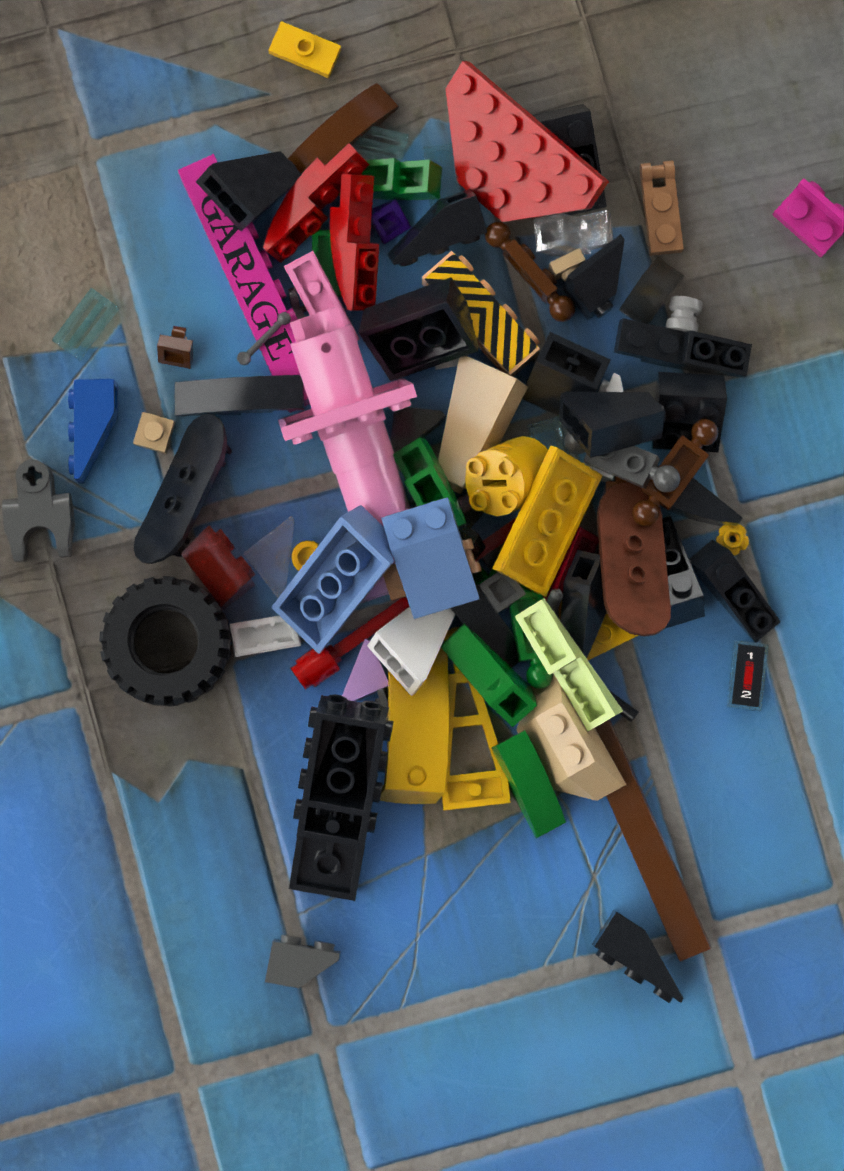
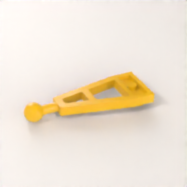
M454 627L448 630L444 638V641L447 640L460 627ZM453 663L454 674H448L449 735L445 792L442 795L443 811L511 803L508 779L491 749L498 744L484 698ZM468 683L478 715L454 717L456 685ZM482 725L496 770L450 776L453 729Z

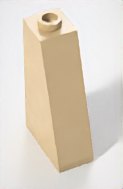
M468 356L460 357L458 360L438 462L452 490L459 494H462L464 489L467 490L465 475L468 460L480 452L500 444L528 388L517 378Z

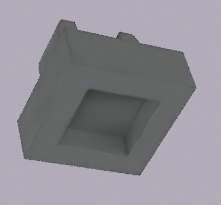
M499 572L478 586L497 614L526 595L519 583Z

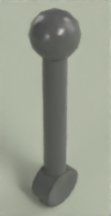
M287 312L280 313L278 321L250 349L237 355V361L241 365H248L251 362V356L282 325L290 323V314Z

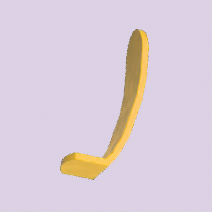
M441 647L427 679L413 696L405 690L388 670V720L394 721L390 742L387 741L388 757L380 801L402 804H436L445 792L449 735L448 657Z

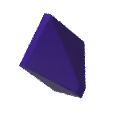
M396 199L372 208L371 226L384 245L411 228Z

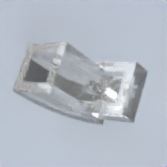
M606 210L578 217L561 213L534 219L536 251L545 255L562 257L579 248L583 255L591 254V250L605 247L613 240L611 212Z

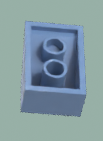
M448 497L381 518L414 619L480 600L453 508Z

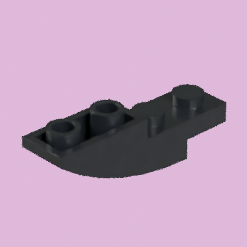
M623 318L619 320L614 353L640 358L641 362L715 375L747 377L752 344L691 330L687 332L677 331Z

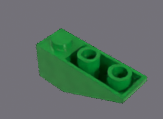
M465 623L442 643V650L485 701L512 727L537 706L532 687Z

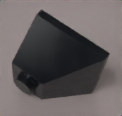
M621 234L567 276L563 290L573 300L576 307L587 320L594 315L599 319L614 307L611 302L617 293L625 241Z

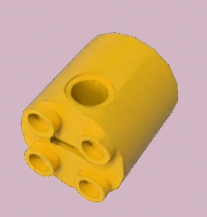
M521 436L486 449L468 460L466 464L465 485L472 508L494 516L507 515L521 509L548 452L546 446L535 438Z

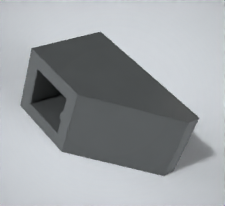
M281 935V940L274 939L272 941L265 982L300 988L339 961L341 951L334 950L335 944L315 941L314 946L301 944L302 938Z

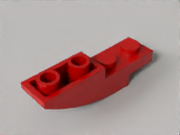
M350 143L326 165L317 157L297 179L280 204L268 229L263 248L280 263L292 256L297 248L310 235L315 234L328 219L322 209L327 204L333 202L341 192L342 174L361 175L363 170L370 165Z
M342 174L340 207H330V242L333 265L342 298L347 310L351 311L364 310L367 307L376 305L379 244L370 243L374 176Z

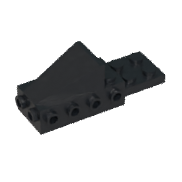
M336 694L329 696L321 695L318 707H311L308 727L314 729L312 738H306L303 758L309 759L307 769H301L298 784L299 789H304L303 798L296 800L293 819H298L299 823L289 889L352 901L356 900L367 832L374 833L378 813L371 812L373 802H380L383 783L377 782L378 771L385 773L388 752L382 751L383 741L390 742L394 721L387 720L389 707H384L375 701H350L346 697Z

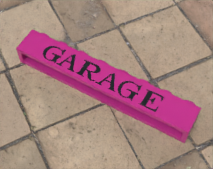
M212 154L179 169L178 173L257 342L278 321L280 313H289L291 316L290 322L298 319L293 308L286 310L282 299L287 296L280 280L276 279L273 281L268 269L273 268L266 250L259 251L254 240L258 239L259 236L253 222L241 232L196 183L210 165L217 163L215 155ZM290 323L282 325L259 348L272 376L300 375L290 346L291 343L296 342ZM304 387V406H307L310 402Z

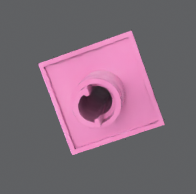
M338 306L290 322L296 340L290 346L311 409L279 419L278 422L284 440L292 439L293 445L312 439L311 432L317 431L320 440L323 441L333 474H336L348 512L362 505L383 526L382 517L411 509L393 456L394 451L384 423L386 416L383 408L387 407L392 411H397L411 406L410 399L417 397L413 383L404 378L374 388L372 387L352 324L345 325Z

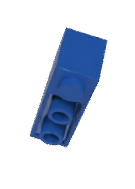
M114 379L74 380V389H69L68 391L69 409H74V422H69L68 425L69 441L74 442V455H69L68 466L69 474L74 475V479L79 484L85 483L118 419V384Z

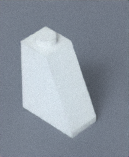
M409 607L379 629L367 647L405 690L413 696L427 679L455 613L451 609L414 619Z

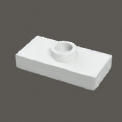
M280 616L229 624L234 658L301 646L300 635Z

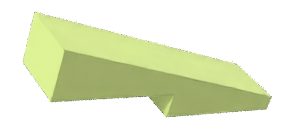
M545 598L515 616L549 675L554 673L587 731L596 728L623 712Z

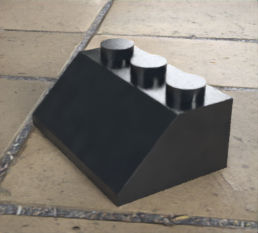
M452 277L365 308L359 329V335L390 381L478 352L479 348L467 301Z

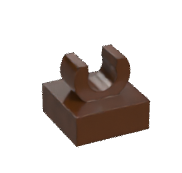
M173 326L171 336L160 334L157 344L158 363L191 369L193 341L187 340V337H185L187 328Z

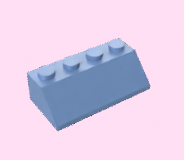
M362 505L342 515L271 608L318 654L325 649L394 562L384 526Z

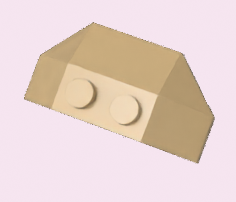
M554 673L552 682L546 688L536 689L532 687L537 706L519 721L516 730L518 733L526 730L553 789L598 801L625 786L626 783L596 729L586 730Z

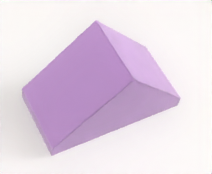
M367 639L363 642L342 695L350 701L361 700L377 693L379 689L388 688L386 674L379 659L367 647L370 642Z

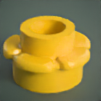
M723 525L719 529V536L716 537V542L728 548L734 556L748 547L749 537L746 536L747 531L742 525ZM731 536L736 538L735 542L730 541Z

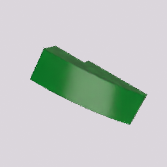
M395 158L366 160L370 165L363 170L361 175L374 176L373 199H440L442 167L431 160L400 162Z
M419 437L393 454L399 469L406 479L404 483L417 506L448 497L458 528L466 523L450 483L427 440Z
M526 730L492 747L491 749L508 779L509 789L535 838H539L566 823L552 784Z

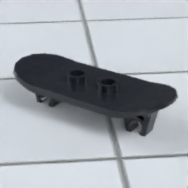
M203 414L197 417L184 433L173 461L135 537L133 549L136 558L142 563L154 564L167 559L171 555L182 557L184 553L178 551V549L184 543L189 544L190 542L188 536L220 468L226 465L224 462L226 453L230 455L232 453L231 448L227 445L225 427L222 421L215 415Z

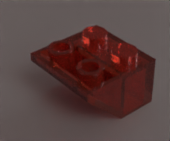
M209 525L189 544L181 555L219 605L226 609L256 586L251 580L256 574L242 556H239L237 559L234 558L231 551L235 547L220 528L215 532Z

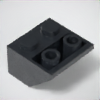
M550 332L526 383L528 388L522 400L559 417L561 393L596 392L611 360Z
M658 372L655 400L664 407L666 421L663 423L662 438L652 440V449L671 450L682 435L691 441L693 425L699 420L708 419L716 424L718 437L713 444L703 446L702 450L718 453L727 402L725 376Z

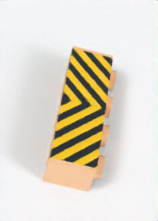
M451 251L422 276V285L425 287L452 277L467 301L479 349L499 371L514 377L539 355L540 348L537 345L540 342L528 328L523 330L516 323L518 317L507 304L501 306L493 297L496 293L489 283L484 279L479 281L471 273L474 269L470 262L464 256L460 255L457 257Z

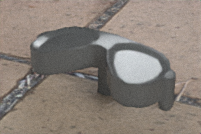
M295 287L288 289L290 304L297 319L306 317L304 312L307 309L305 306L300 307Z

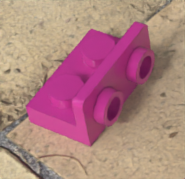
M803 178L772 215L822 258L844 233V207L838 203L833 204L824 196V190L813 181L808 182Z

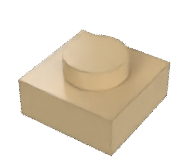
M579 248L550 262L548 270L556 280L562 278L563 281H566L568 274L583 264L586 259Z
M142 412L133 444L166 454L175 421Z

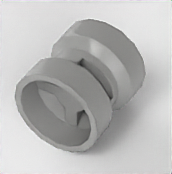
M672 296L669 309L673 313L667 319L665 328L682 332L690 330L698 332L699 324L697 323L696 316L702 313L703 302L687 296Z

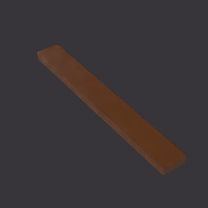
M609 719L595 729L626 785L606 797L679 961H683L710 950L712 946L619 737Z

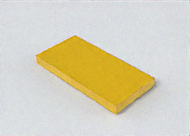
M550 446L532 483L530 492L524 500L492 569L546 597L603 475L558 447Z

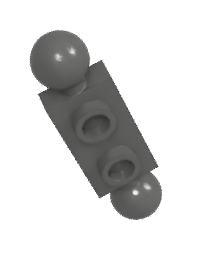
M567 432L564 439L566 449L576 455L585 453L572 435ZM636 446L592 458L586 454L583 460L587 465L644 489L647 488L650 479L653 480L655 487L662 492H672L680 484V474L676 468L670 465L657 468L660 461L658 455Z

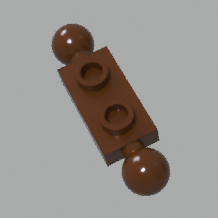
M496 221L489 224L486 228L487 233H485L486 242L494 248H501L503 256L545 304H550L549 312L553 319L559 322L570 320L575 314V304L568 296H560L557 293L558 288L555 286L557 281L552 273L546 268L541 270L533 261L536 259L534 253L526 244L519 245L515 239H510L511 231L505 223Z
M708 419L697 421L691 430V441L683 435L680 437L659 466L670 465L676 468L680 474V484L672 492H662L655 487L653 480L650 479L647 488L641 490L649 498L637 502L632 510L633 519L637 524L644 527L651 526L658 520V507L660 505L667 510L672 507L709 456L708 453L702 450V447L713 444L718 437V428L714 422Z

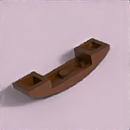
M375 83L329 117L288 157V160L293 162L301 174L317 157L326 165L347 144L353 145L372 127L376 129L399 106L378 83Z

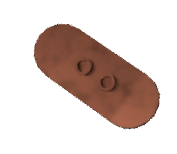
M630 482L618 483L605 492L600 499L597 511L604 605L609 618L619 628L634 635L652 636L663 631L671 618L660 506L658 507L659 517L653 525L647 527L640 526L634 521L632 510L637 502L647 500L649 496L641 491L643 488Z

